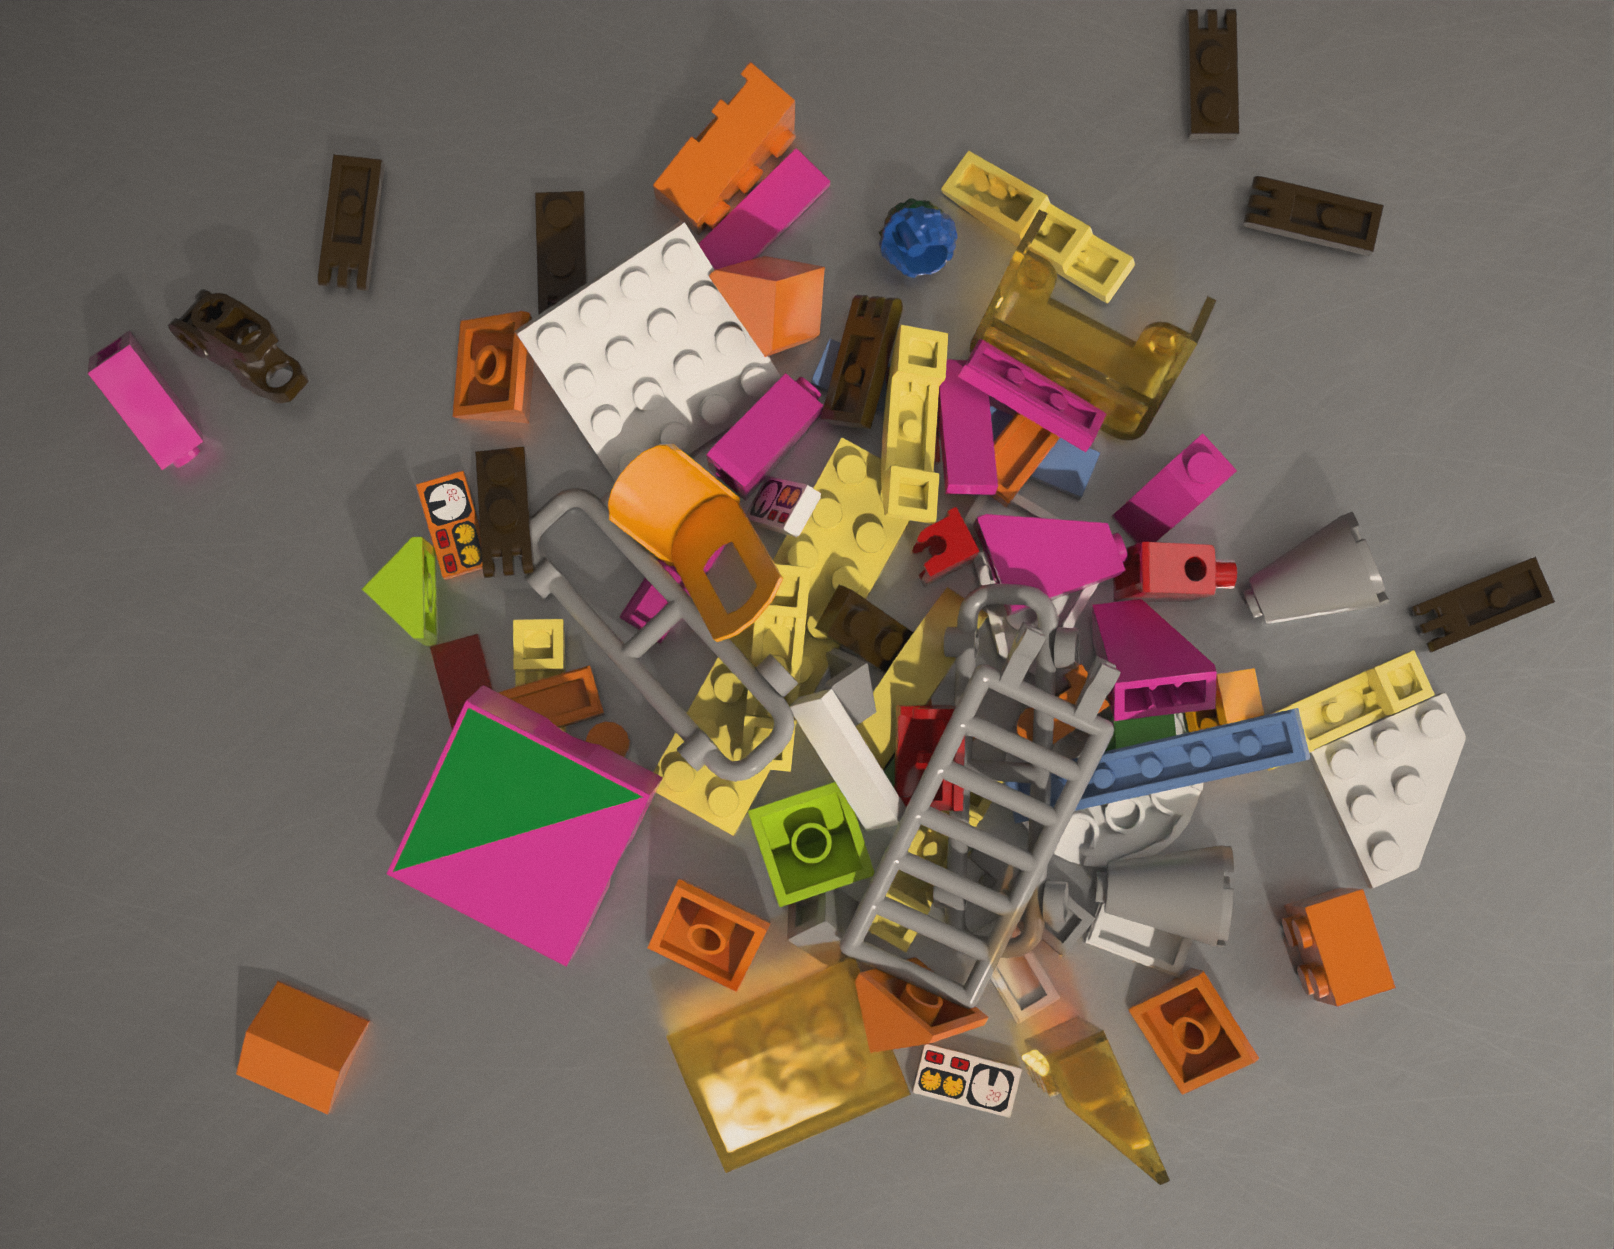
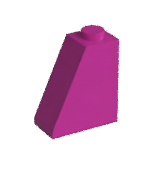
M130 330L89 358L88 375L162 470L172 463L176 468H179L190 462L201 452L198 448V445L203 442L201 430Z
M785 373L706 454L709 470L747 501L821 416L823 404L818 401L822 396L821 393L803 377L799 376L795 381Z
M1202 433L1111 517L1136 544L1140 542H1157L1236 473L1237 470Z
M993 514L979 516L973 523L995 584H1016L1035 587L1048 595L1051 600L1117 577L1125 571L1123 562L1128 560L1126 546L1118 532L1111 533L1108 523ZM1003 604L1007 616L1030 609L1029 606Z
M1142 599L1092 605V642L1096 656L1115 664L1116 669L1121 672L1114 687L1107 695L1114 721L1215 709L1217 671L1214 663Z

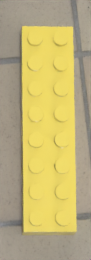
M844 438L840 439L813 489L821 493V498L802 532L797 538L786 535L773 558L775 564L811 567L799 697L815 693L829 668L827 652L834 648H840L839 644L815 629L837 587L840 584L852 589L867 600L911 521L885 516L881 485V459ZM754 623L738 635L729 638L750 662ZM718 657L688 709L687 714L718 746L726 758L731 761H739L741 759L748 689ZM675 733L654 770V773L663 777L656 793L735 836L771 770L763 769L750 779L737 782L719 778L706 765L699 771H696L677 751V748L684 741Z

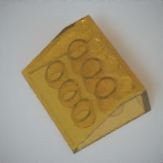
M845 957L672 1030L667 1034V1040L685 1084L726 1173L911 1095L893 1050L870 1053L855 980L861 972L854 958Z
M1076 1016L1024 1040L1028 1052L1021 1055V1059L1032 1083H1036L1037 1087L1041 1088L1043 1093L1046 1092L1049 1098L1055 1096L1066 1107L1159 1185L1170 1181L1104 1030Z

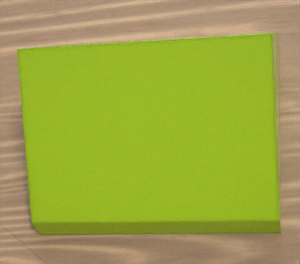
M411 537L362 590L412 638L427 647H438L436 553L434 547L423 537Z
M836 782L748 811L779 907L872 877L875 873L855 812Z

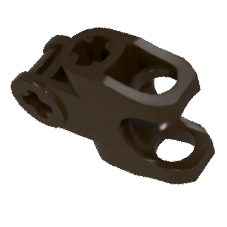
M201 289L195 295L196 301L179 319L174 318L168 324L171 333L187 349L203 359L207 358L230 371L242 387L260 397L275 403L291 402L309 382L308 375L300 363L275 345L279 342V339L271 323L244 303L227 294H212L205 289ZM285 369L293 372L292 377L286 384L280 387L269 386L270 379L278 370Z

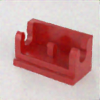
M957 507L948 510L942 520L923 529L912 549V554L922 553L925 548L930 547L928 554L932 558L923 565L925 569L918 575L924 587L971 564L980 552Z
M896 705L894 789L906 807L956 706ZM965 736L952 760L963 766ZM943 779L930 807L939 811H963L964 788Z

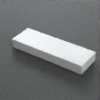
M828 689L798 697L790 705L793 716L865 830L870 831L898 825L906 810V806L834 691Z

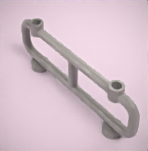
M580 488L563 490L552 497L531 517L535 573L527 574L524 577L525 580L542 598L545 599L552 593L682 738L684 743L677 748V751L696 771H699L706 765L719 778L733 782L750 779L761 772L784 750L792 738L795 726L793 712L784 697L799 683L773 655L769 654L755 667L729 638L719 642L713 640L697 607L686 591L644 546L609 520L607 507L611 489L602 498H599L589 490ZM577 507L584 510L668 602L662 610L625 644L539 548L541 535L571 508ZM681 618L688 623L773 717L774 726L772 732L742 760L731 761L726 758L718 746L697 726L638 660Z
M1016 584L981 585L969 592L961 603L957 627H947L944 635L945 657H956L954 706H957L976 668V658L979 650L978 615L980 610L988 604L1025 605L1035 611L1038 619V629L1042 630V634L1046 636L1036 656L1035 687L1055 695L1056 668L1077 669L1080 656L1079 628L1058 627L1057 611L1048 595L1035 587ZM1034 709L1033 742L1053 751L1054 718ZM965 734V767L995 781L1031 783L1030 797L1050 805L1051 772L1031 763L972 759L973 736ZM964 789L963 811H949V815L969 824L970 791ZM1030 818L1028 833L1029 852L1032 851L1044 827L1043 824ZM948 837L947 869L967 878L968 846ZM1047 867L1025 908L1023 931L1020 935L1010 938L1001 958L1022 957L1034 950L1042 939L1045 921L1066 922L1069 904L1068 882L1047 880ZM934 886V907L945 908L946 924L987 941L989 936L975 935L968 930L965 924V909L968 901Z

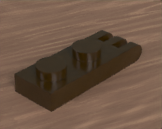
M1187 9L1185 25L1188 139H1236L1239 135L1236 9H1225L1223 16L1224 28H1218L1217 9H1206L1205 28H1198V10Z
M333 154L318 269V286L329 287L332 279V269L338 268V288L349 289L352 270L358 271L356 279L357 290H369L385 169L383 160Z
M1255 176L1253 178L1252 189L1270 195L1269 197L1261 195L1249 196L1247 206L1266 213L1265 216L1253 213L1245 214L1244 226L1365 256H1370L1374 252L1384 205L1263 176Z
M584 191L535 192L538 315L550 308V305L556 304L588 282L586 201Z
M859 294L854 296L821 414L822 420L834 425L871 429L903 311L901 299L892 297L885 299L881 296L869 297Z
M525 447L475 451L484 578L495 577L496 567L494 559L502 558L504 576L515 575L514 557L522 556L521 565L524 574L535 573Z
M1535 556L1412 606L1411 609L1414 616L1424 615L1432 609L1434 611L1435 619L1418 625L1422 634L1437 628H1441L1443 632V637L1434 638L1426 643L1431 653L1552 604L1555 600Z
M840 584L815 627L816 630L884 675L914 633L852 589Z

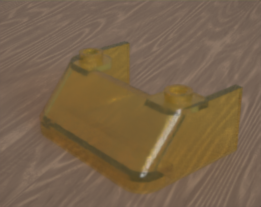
M1039 209L1017 247L970 342V354L979 339H983L1104 411L1106 416L1100 430L1121 440L1138 439L1147 431L1198 344L1217 300L1207 296L1188 331L1168 322H1154L1143 329L1137 341L1120 334L1050 297L1057 283L1056 270L1047 259L1030 251L1048 213Z

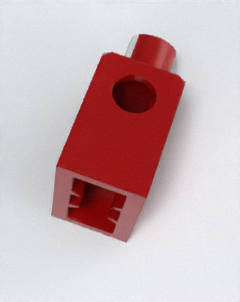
M1140 542L1126 548L1128 560L1123 562L1125 571L1113 578L1114 602L1142 599L1144 602L1196 601L1213 596L1216 589H1233L1237 581V566L1233 559H1215V548L1209 544Z

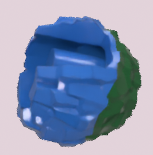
M909 198L904 203L900 202L894 208H891L884 220V228L879 231L881 236L879 247L882 256L890 264L895 265L903 275L912 278L918 275H931L939 272L946 265V262L952 259L953 251L956 248V240L958 239L955 222L949 215L945 214L942 209L934 206L930 201H917L914 198Z

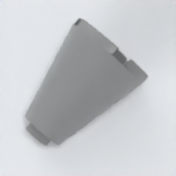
M1353 512L1339 516L1249 578L1252 588L1243 591L1254 619L1264 616L1266 623L1272 624L1375 608L1390 603L1389 598L1384 592L1386 589L1367 541L1360 536L1357 528L1360 525Z
M1220 845L1108 862L1106 872L1096 873L1095 902H1104V913L1211 946L1225 947V941H1228L1234 893V888H1230V877L1225 876V872H1234L1233 850L1231 846Z

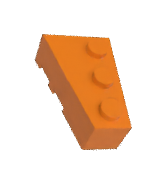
M751 62L741 73L746 78L745 85L728 103L723 99L719 100L711 111L716 117L697 138L694 136L689 138L653 184L655 198L681 221L685 222L697 235H700L707 226L714 229L729 213L731 206L728 205L729 201L739 190L744 194L751 190L763 174V170L760 167L772 154L776 158L780 157L796 137L792 133L795 130V100Z

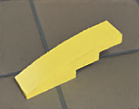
M969 150L941 188L944 195L983 224L1037 261L1106 304L1109 303L1135 266L1132 256L1093 235L1089 225L1050 204L1048 195Z

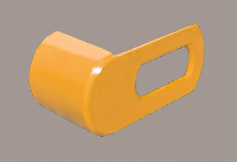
M660 444L642 452L619 475L611 489L608 500L609 520L668 566H675L713 640L719 642L734 637L753 624L773 601L783 577L740 506V498L674 444ZM732 542L757 586L752 596L743 606L736 611L727 613L703 569L715 551L723 545Z

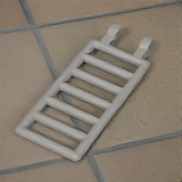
M1022 622L1001 670L987 664H980L975 668L840 942V949L845 955L966 1009L974 1008L978 1004L1114 733L1113 724L1097 714L1121 673L1120 670L1116 669V665L1096 656L1075 705L1026 683L1023 679L1032 661L1040 651L1046 636L1042 634V630L1025 622ZM991 688L1090 734L1077 762L976 716L975 714L987 689ZM965 734L1066 779L1067 782L1055 806L1052 807L952 761ZM943 779L1043 824L1044 827L1032 851L1029 852L930 807ZM920 825L926 826L1022 870L1009 897L908 852ZM898 870L998 914L999 917L987 941L886 897ZM876 914L977 959L965 985H961L863 941Z

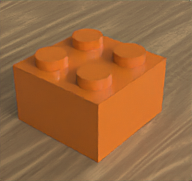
M1340 887L1284 905L1288 916L1282 918L1284 933L1290 946L1298 947L1303 965L1297 968L1299 979L1307 995L1313 994L1315 1001L1338 1007L1396 988L1363 889Z

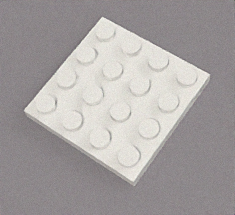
M679 221L515 330L524 347L614 482H616L619 475L632 460L656 445L674 444L689 455L738 422L781 378L770 358L762 354L708 276L714 271V268L683 221Z

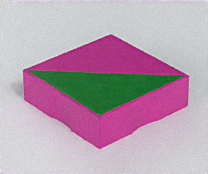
M483 685L466 700L386 874L567 967L580 948L610 887L611 876L623 852L634 838L663 777L599 744L589 743L567 734L546 717Z

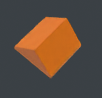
M762 256L716 269L708 275L765 357L807 343L820 335L824 266Z
M517 311L460 321L452 417L529 423L534 360L515 333V330L532 320L529 312Z
M680 878L674 887L647 948L737 992L771 922Z
M916 957L906 959L912 963H915L923 968L932 971L929 967H927L923 962H921ZM876 968L859 973L855 980L870 1053L930 1044L984 1026L989 1018L976 1006L971 1009L963 1008Z
M1190 968L1182 973L1179 978L1176 977L1128 1009L1182 1095L1251 1065L1259 1059L1216 989L1202 970Z
M277 981L246 1031L236 1075L328 1115L370 1020L284 982Z

